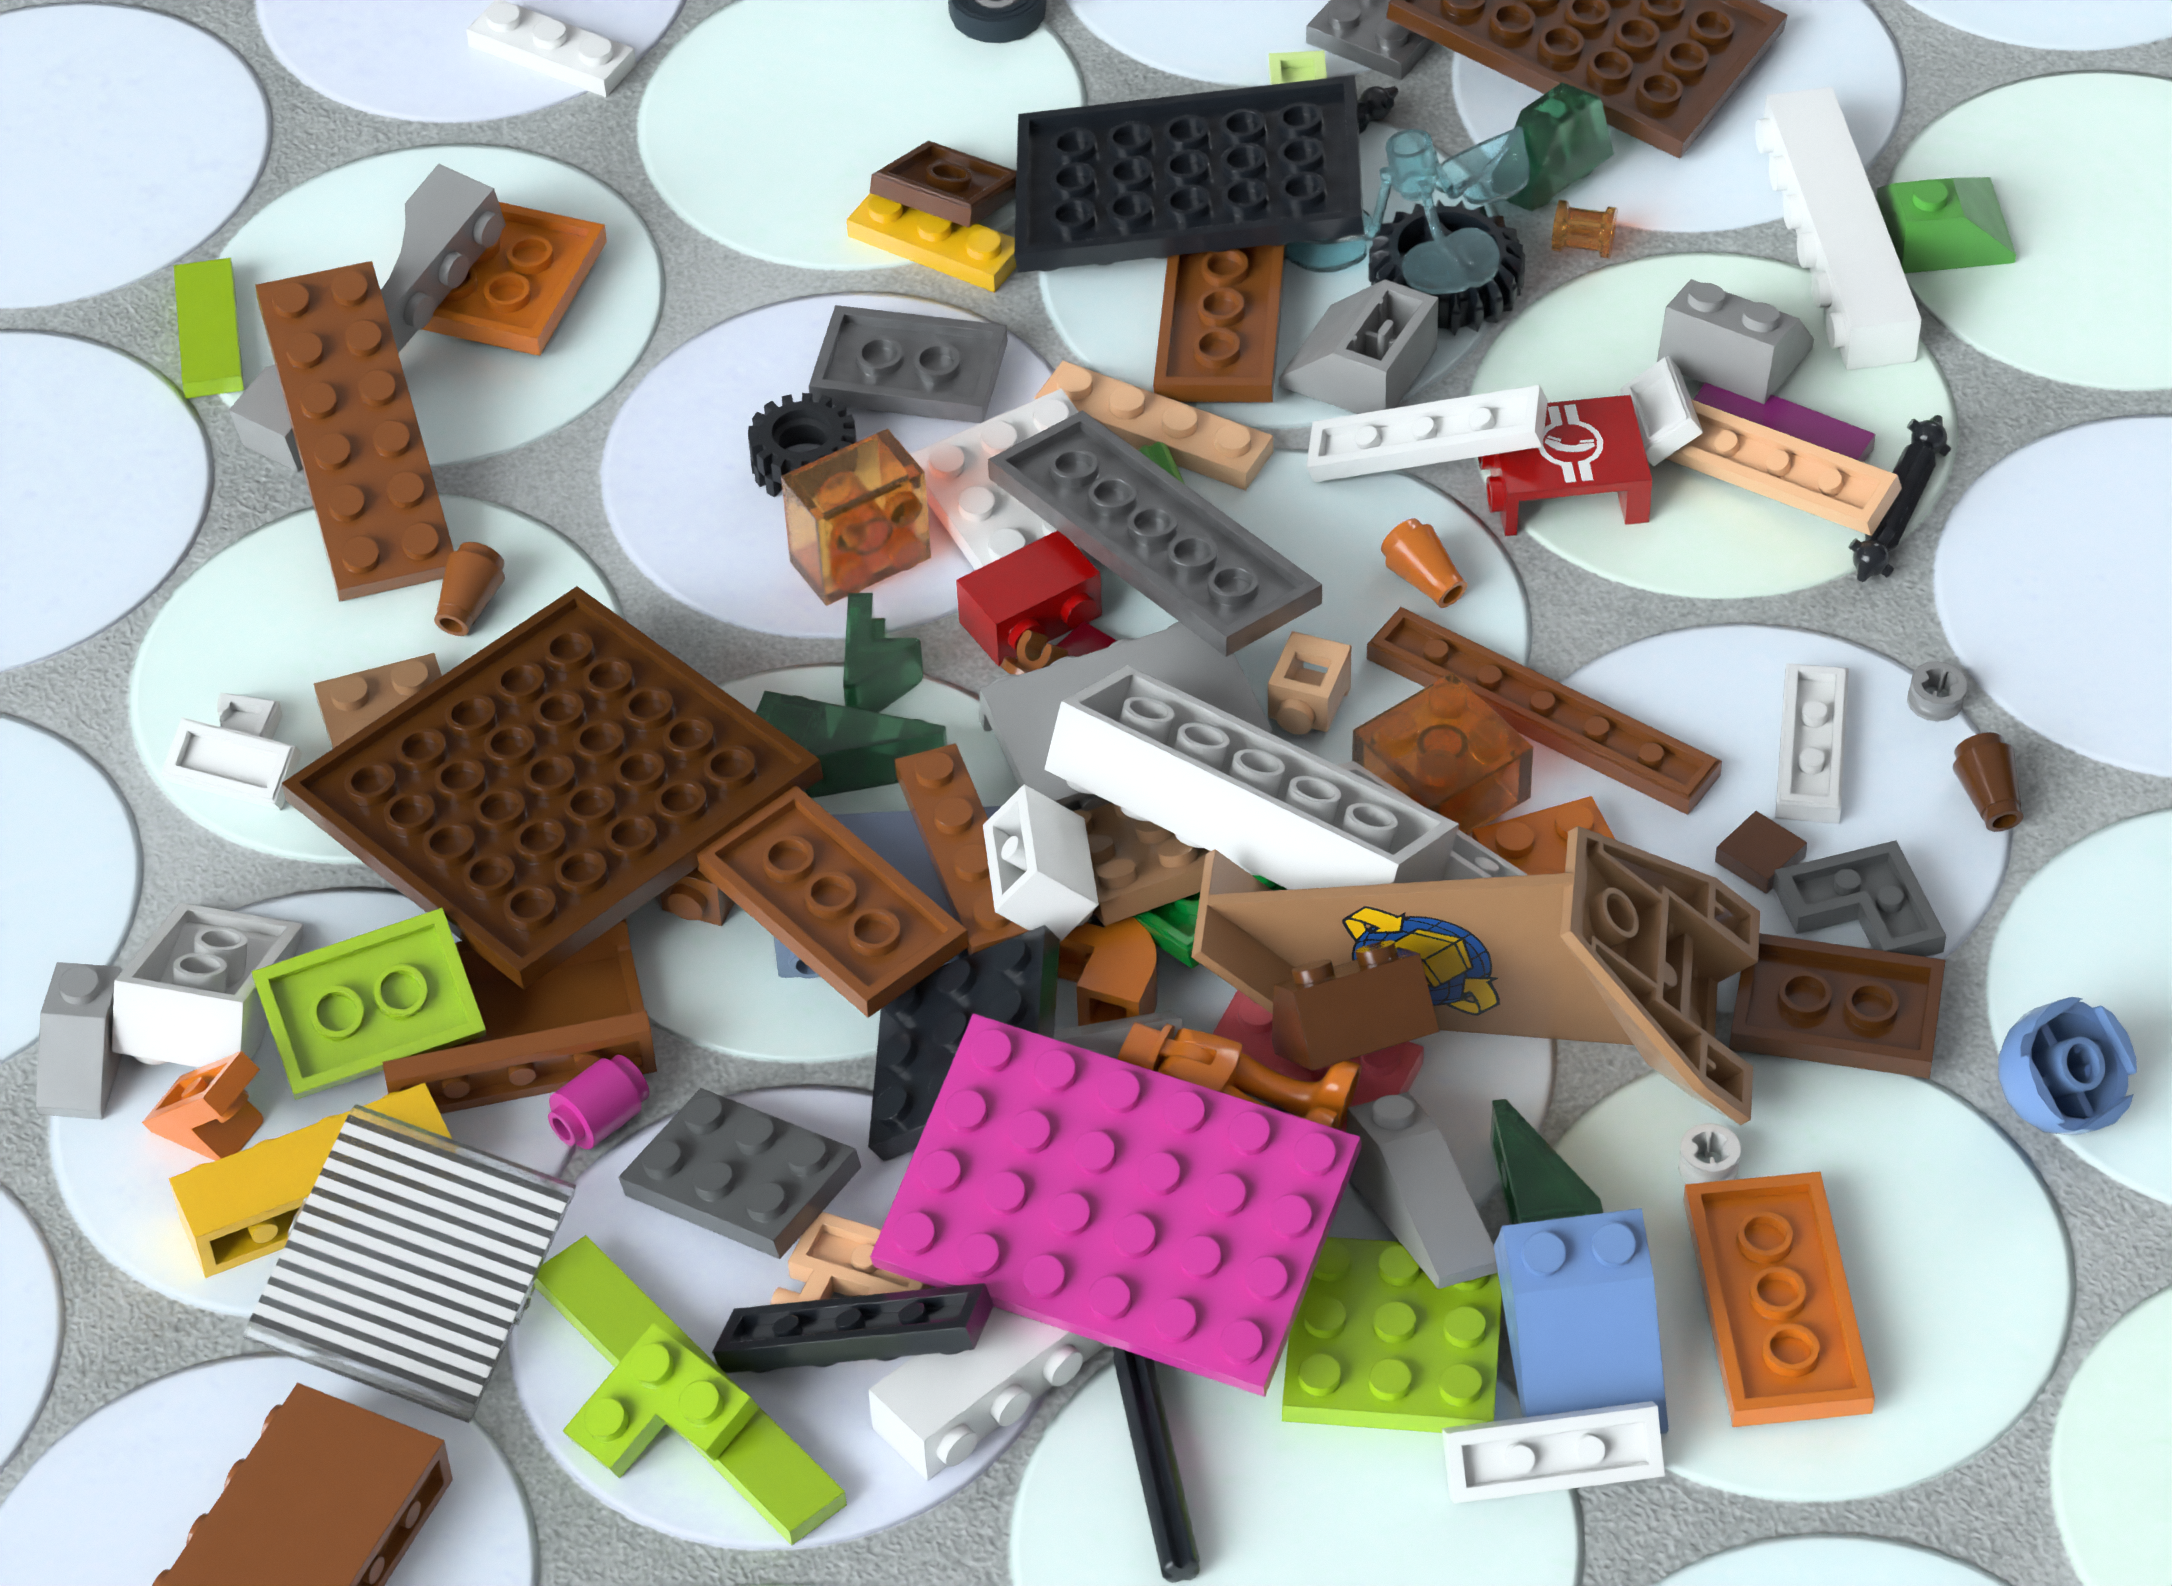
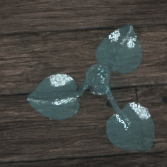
M1518 126L1448 158L1441 164L1438 161L1437 151L1433 149L1432 138L1427 132L1419 129L1400 131L1392 135L1385 144L1389 167H1383L1379 170L1381 186L1373 218L1363 209L1365 234L1346 236L1341 239L1326 238L1287 243L1286 258L1298 267L1308 271L1320 273L1336 272L1360 263L1367 255L1366 242L1373 241L1380 232L1393 185V188L1404 199L1409 201L1422 200L1434 241L1416 245L1405 255L1402 261V272L1406 282L1418 291L1431 294L1457 293L1465 291L1469 287L1482 286L1492 280L1499 269L1500 254L1496 242L1486 232L1470 227L1460 229L1445 237L1441 229L1432 193L1436 189L1441 193H1445L1452 200L1463 196L1471 204L1487 205L1506 200L1522 191L1530 177V166L1523 130L1521 126Z

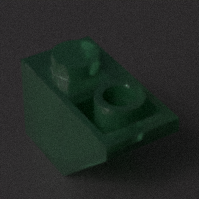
M1561 82L1520 111L1491 186L1493 195L1532 212L1536 208L1549 203L1552 197L1578 179L1588 176L1595 167L1614 155L1601 97Z

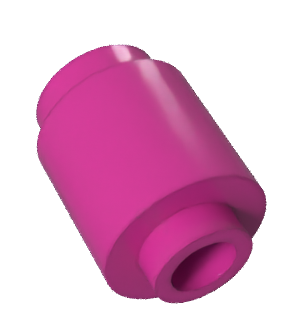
M616 1055L611 1060L599 1059L550 1096L551 1112L548 1114L550 1126L565 1144L569 1146L576 1144L583 1149H592L641 1112V1103L648 1099L650 1095L648 1084L636 1065L625 1056Z

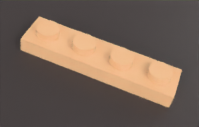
M1064 360L1035 396V399H1038L1062 388L1079 412L1083 410L1138 451L1143 445L1152 446L1156 442H1162L1168 446L1177 466L1243 490H1247L1273 454V435Z
M1692 399L1691 401L1703 433L1666 458L1672 462L1870 536L1873 535L1902 489L1898 475Z

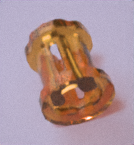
M1559 200L1553 225L1552 251L1562 252L1564 247L1599 251L1601 258L1610 259L1616 232L1617 207L1608 206L1605 211L1570 207L1569 201Z

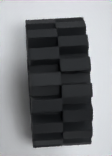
M802 393V401L799 402L793 401L792 394L781 396L782 406L780 407L773 401L765 404V415L756 412L752 417L753 426L749 425L748 427L752 474L755 475V482L758 486L766 485L767 494L774 498L782 490L784 501L793 503L796 494H804V501L808 503L815 502L814 493L821 491L825 499L834 496V484L842 490L849 485V476L855 477L858 470L855 421L852 414L847 415V408L840 402L832 407V398L825 395L821 396L818 403L813 402L812 393ZM805 443L820 446L806 452L786 450L791 446Z

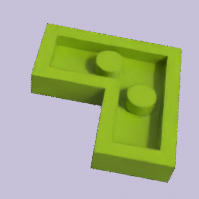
M652 1323L562 1432L620 1479L665 1424L715 1462L760 1407L748 1394L655 1323Z

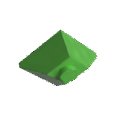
M1990 177L1927 179L1893 183L1877 188L1876 197L1904 274L2015 263L2016 252Z

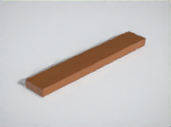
M1400 607L1367 643V660L1686 815L1690 814L1721 776V760L1403 607Z

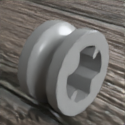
M1926 662L1918 666L1912 674L1908 690L1907 703L1909 708L1917 716L1930 721H1945L1957 716L1963 708L1964 698L1967 693L1968 683L1966 677L1957 667L1945 662ZM1928 687H1938L1937 691H1934L1932 695L1926 692ZM1942 689H1945L1949 692L1948 697H1937V692L1940 693Z

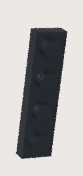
M981 1283L735 1308L712 1354L717 1365L725 1373L747 1371L765 1373L778 1368L809 1365L827 1367L840 1362L872 1359L890 1361L903 1356L934 1353L953 1355L965 1350H975L994 1304L986 1284Z

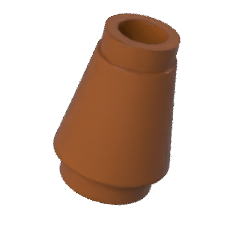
M465 542L459 546L457 551L449 554L437 613L434 617L435 624L442 631L455 636H465L469 633L471 626L474 625L505 581V575L502 571L505 563L498 552L481 543Z

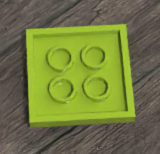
M1327 1237L1288 1337L1282 1400V1422L1443 1433L1442 1428L1494 1422L1502 1302L1498 1273L1438 1289L1398 1241Z

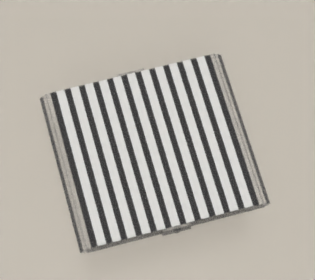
M355 1104L345 1120L309 1197L304 1198L298 1212L294 1215L293 1223L288 1231L289 1238L249 1319L243 1339L469 1423L478 1408L515 1324H520L525 1310L530 1306L531 1297L535 1291L534 1282L573 1199L577 1185Z

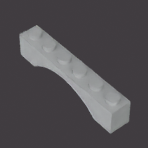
M438 164L404 203L405 231L401 252L389 279L381 289L398 354L414 334L429 323L435 309L453 288L458 287L464 281L471 266L486 248L493 246L497 242L502 229L506 226L493 187L441 164ZM274 364L265 367L231 406L229 413L243 446L299 473L303 467Z

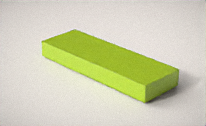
M231 257L173 265L181 374L185 398L244 391L235 277Z

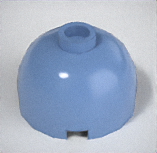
M2064 998L2025 1013L2008 1031L1998 1056V1078L2006 1101L2020 1118L2046 1133L2080 1135L2115 1124L2130 1107L2134 1095L2126 1096L2128 1075L2137 1073V1060L2127 1031L2111 1011L2101 1005L2092 1008L2085 1002H2080L2083 998Z

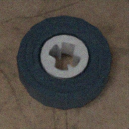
M948 0L950 18L956 29L968 38L985 43H1006L1022 39L1037 30L1045 18L1047 0Z

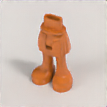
M1135 1022L1119 1052L1118 1060L1269 1107L1247 1095L1249 1094L1291 1113L1290 1115L1293 1114L1294 1116L1338 1130H1342L1347 1117V1108L1352 1104L1362 1070L1361 1064L1346 1060L1333 1064L1326 1075L1318 1082L1296 1080L1267 1068L1243 1054V1044L1187 1028L1179 1029L1174 1037L1175 1026L1168 1023L1163 1027L1162 1031Z

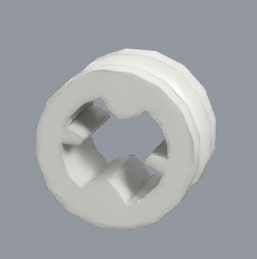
M1713 1123L1695 1125L1687 1130L1681 1138L1678 1170L1681 1178L1687 1184L1735 1180L1738 1177L1741 1144L1738 1137L1730 1129ZM1704 1152L1705 1158H1709V1152L1717 1153L1722 1156L1721 1162L1715 1163L1714 1157H1710V1163L1702 1162L1697 1159L1698 1153Z

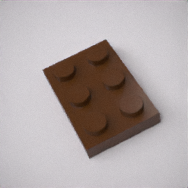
M1759 933L1758 963L1742 970L1740 973L1729 1049L1930 1079L1946 960Z

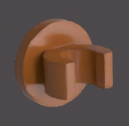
M1026 630L1020 637L1017 645V658L1005 656L1001 667L1010 675L1025 674L1050 666L1056 660L1067 657L1068 650L1047 643L1048 637L1044 634Z

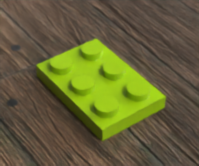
M443 908L251 971L295 1100L383 1071L382 1062L445 1050L486 1036L482 1017Z

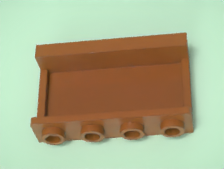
M626 918L526 989L518 986L463 941L456 942L460 959L486 1029V1036L445 1050L382 1062L388 1094L404 1091L425 1083L440 1114L556 1092L599 1059L611 1060L616 1055L628 1058L642 1074L657 1072L647 1010L645 1011Z
M297 1382L282 1405L278 1404L270 1410L264 1421L261 1437L246 1459L241 1458L234 1463L227 1475L224 1491L209 1513H203L195 1520L189 1531L186 1547L171 1569L163 1570L156 1577L152 1586H384L453 1481L445 1441Z

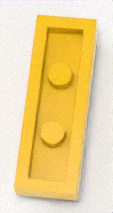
M871 193L847 218L849 237L994 293L1017 267L1014 256L1015 238L977 223L968 228Z

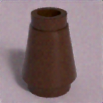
M1994 732L1976 734L1963 740L1954 750L1956 760L1953 763L1952 769L1980 817L1984 820L1986 828L1992 832H2000L2017 826L2024 816L2021 810L2014 748L2010 744L2005 743L2004 738L2000 734Z

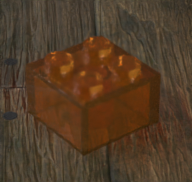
M888 428L781 476L790 563L825 606L849 595L857 594L877 582L901 571L909 570L931 558L925 471Z
M1453 672L1353 729L1352 761H1355L1425 808L1459 823L1458 829L1466 835L1471 834L1473 829L1486 825L1531 798L1534 747Z

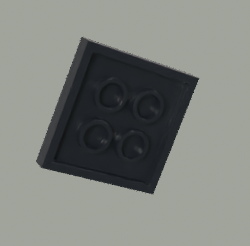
M1046 925L939 967L881 1009L868 1148L883 1161L916 1149L973 1013L1054 1039L1060 939Z

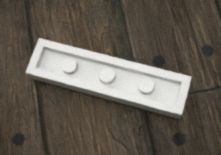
M1533 385L1313 421L1306 468L1314 482H1321L1542 447L1548 400L1541 386Z

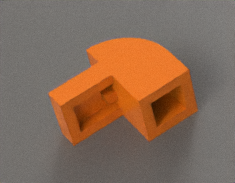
M1131 916L1105 927L1086 922L1079 927H1075L1060 942L1058 978L1077 983L1078 1026L1155 1013L1158 1002L1156 946L1149 931L1134 917Z

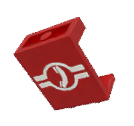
M1631 395L1547 403L1542 447L1478 457L1480 470L1490 469L1491 476H1488L1486 479L1488 507L1490 513L1500 512L1505 536L1517 535L1519 501L1617 492L1625 525L1649 523L1652 476Z

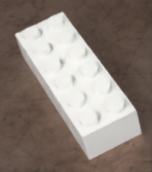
M1128 665L1061 701L1044 769L1065 779L1067 784L1078 792L1095 794L1120 806L1122 812L1133 819L1150 821L1175 833L1176 838L1188 846L1205 848L1209 851L1216 849L1249 874L1260 875L1285 887L1287 890L1442 881L1459 827L1457 822Z

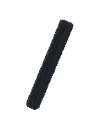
M1112 1347L1114 1365L1162 1577L1171 1583L1181 1581L1182 1579L1192 1580L1200 1572V1558L1154 1360Z

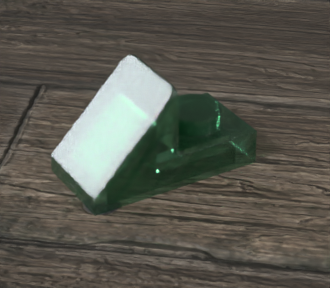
M873 592L848 593L843 676L847 727H860L916 687L923 679L921 641L914 637L887 638L886 618H875Z

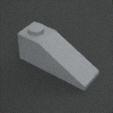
M1405 1092L1398 1095H1387L1375 1101L1348 1107L1346 1132L1360 1136L1362 1146L1349 1180L1434 1285L1440 1289L1498 1273L1494 1245L1439 1127L1411 1094Z

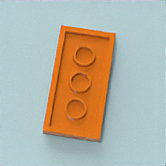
M1821 1171L1685 1184L1683 1202L1732 1427L1872 1414L1875 1401L1874 1391Z

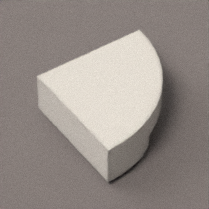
M220 692L218 698L217 712L221 727L273 739L283 716L280 701Z

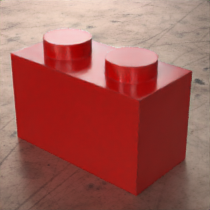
M1058 530L956 580L959 623L998 667L1001 666L1005 656L1017 658V645L1020 637L1026 630L1044 634L1048 637V643L1074 630L1083 621L1089 623L1102 616L1101 573L1073 542Z

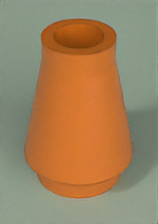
M1411 518L1397 525L1384 539L1381 545V552L1386 557V567L1430 597L1440 608L1452 605L1466 591L1467 582L1458 573L1432 525L1422 524L1418 519Z

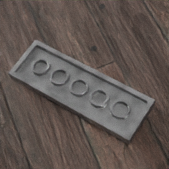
M1083 410L988 459L990 480L1226 657L1322 604V584Z

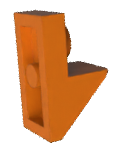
M239 1051L183 1074L146 1116L142 1124L151 1132L215 1161L238 1153L263 1123L264 1118L262 1114L248 1101L250 1095L245 1090V1087L259 1072L260 1068L244 1052Z

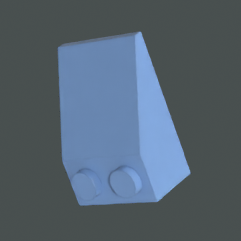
M1642 1208L1502 1226L1494 1245V1252L1522 1418L1653 1401L1658 1406L1660 1433L1666 1434L1669 1428L1655 1284Z

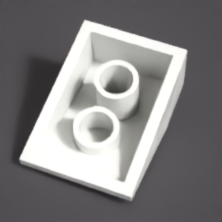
M179 902L114 980L112 1052L134 1056L136 1060L145 1064L158 1065L171 1062L198 1068L239 1051L244 1052L251 1059L260 1048L269 1025L251 971L295 957L303 937L304 924Z

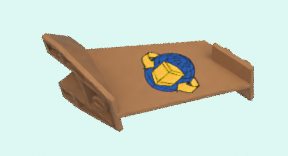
M1580 826L1568 831L1565 873L1273 891L1216 849L1210 851L1205 856L1191 957L1271 1014H1273L1274 984L1294 979L1292 969L1318 960H1331L1334 967L1357 960L1355 950L1381 941H1395L1396 948L1402 947L1421 955L1439 1030L1635 1045L1650 1067L1694 1099L1739 1125L1751 1120L1753 1066L1715 1038L1718 983L1758 963L1760 911L1713 876Z

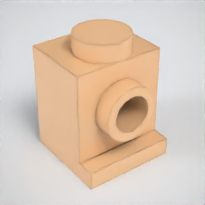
M1292 631L1268 682V718L1276 719L1277 723L1284 730L1293 734H1306L1311 728L1328 732L1343 696H1347L1351 689L1352 645ZM1304 662L1327 667L1328 670L1326 673L1307 669L1304 668Z

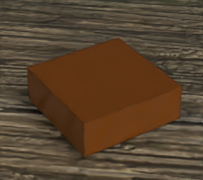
M1755 811L1716 847L1715 862L1767 894L1773 888L1774 871L1799 864L1806 857L1808 842L1760 812Z

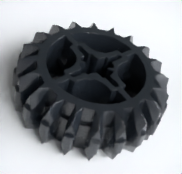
M1438 199L1435 207L1425 208L1421 204L1416 203L1411 214L1396 211L1392 223L1381 224L1380 232L1377 238L1373 239L1372 247L1369 250L1368 280L1371 282V286L1380 281L1388 280L1438 297V328L1450 329L1455 336L1459 327L1467 326L1473 331L1478 332L1483 320L1490 323H1498L1502 312L1513 310L1514 302L1517 300V296L1521 295V288L1524 286L1526 256L1523 253V245L1520 244L1517 238L1516 229L1506 227L1503 216L1489 217L1485 206H1480L1474 210L1466 209L1463 200L1456 206H1444Z

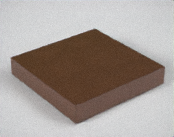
M928 140L873 173L869 193L970 228L1016 198V170Z

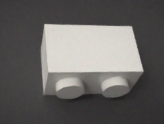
M1024 784L983 824L994 908L996 913L1029 931L1046 925L1061 942L1075 927L1086 923L1099 905L1085 819Z

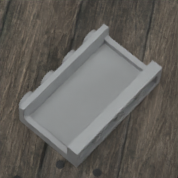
M1179 621L1167 629L1137 639L1124 638L1114 642L1108 648L1079 657H1063L1053 662L1050 666L1021 675H1005L989 685L980 687L979 721L984 731L993 730L1019 787L1021 788L1025 784L1071 811H1089L1112 802L1095 794L1078 792L1072 789L1065 779L1044 770L1061 701L1126 665L1273 734V730L1235 654L1233 653L1227 657Z

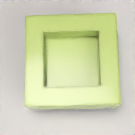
M1325 51L1269 53L1270 85L1327 78Z

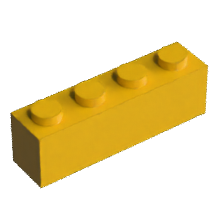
M422 1083L404 1091L389 1093L377 1101L339 1115L325 1117L313 1125L275 1139L263 1140L251 1148L211 1163L199 1164L187 1172L169 1178L179 1219L205 1278L284 1249V1247L297 1244L288 1240L293 1229L314 1237L326 1233L297 1222L302 1211L341 1226L354 1222L306 1204L310 1193L369 1215L382 1211L314 1186L319 1175L399 1205L410 1201L407 1198L323 1168L328 1157L426 1194L439 1190L331 1150L336 1139L453 1183L460 1182L461 1177L340 1132L344 1123L347 1122L458 1163L453 1139L426 1084Z

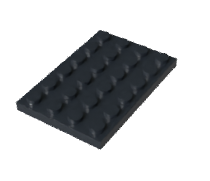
M1355 75L1018 114L1014 256L1018 273L1030 271L1047 272L1058 268L1093 264L1109 265L1120 261L1147 258L1164 259L1174 255L1209 251L1225 252L1230 249L1263 245L1280 246L1290 242L1326 238L1341 239L1346 236L1365 234L1358 97Z

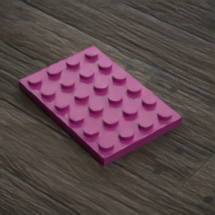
M973 1013L870 1258L873 1266L936 1288L985 1283L994 1304L993 1307L1266 1397L1362 1148L1360 1136Z

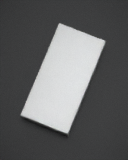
M1669 356L1664 357L1621 387V395H1631L1647 460L1653 467L1703 433L1682 373Z
M181 717L160 775L167 782L282 811L285 795L281 783L295 774L302 752L294 745Z

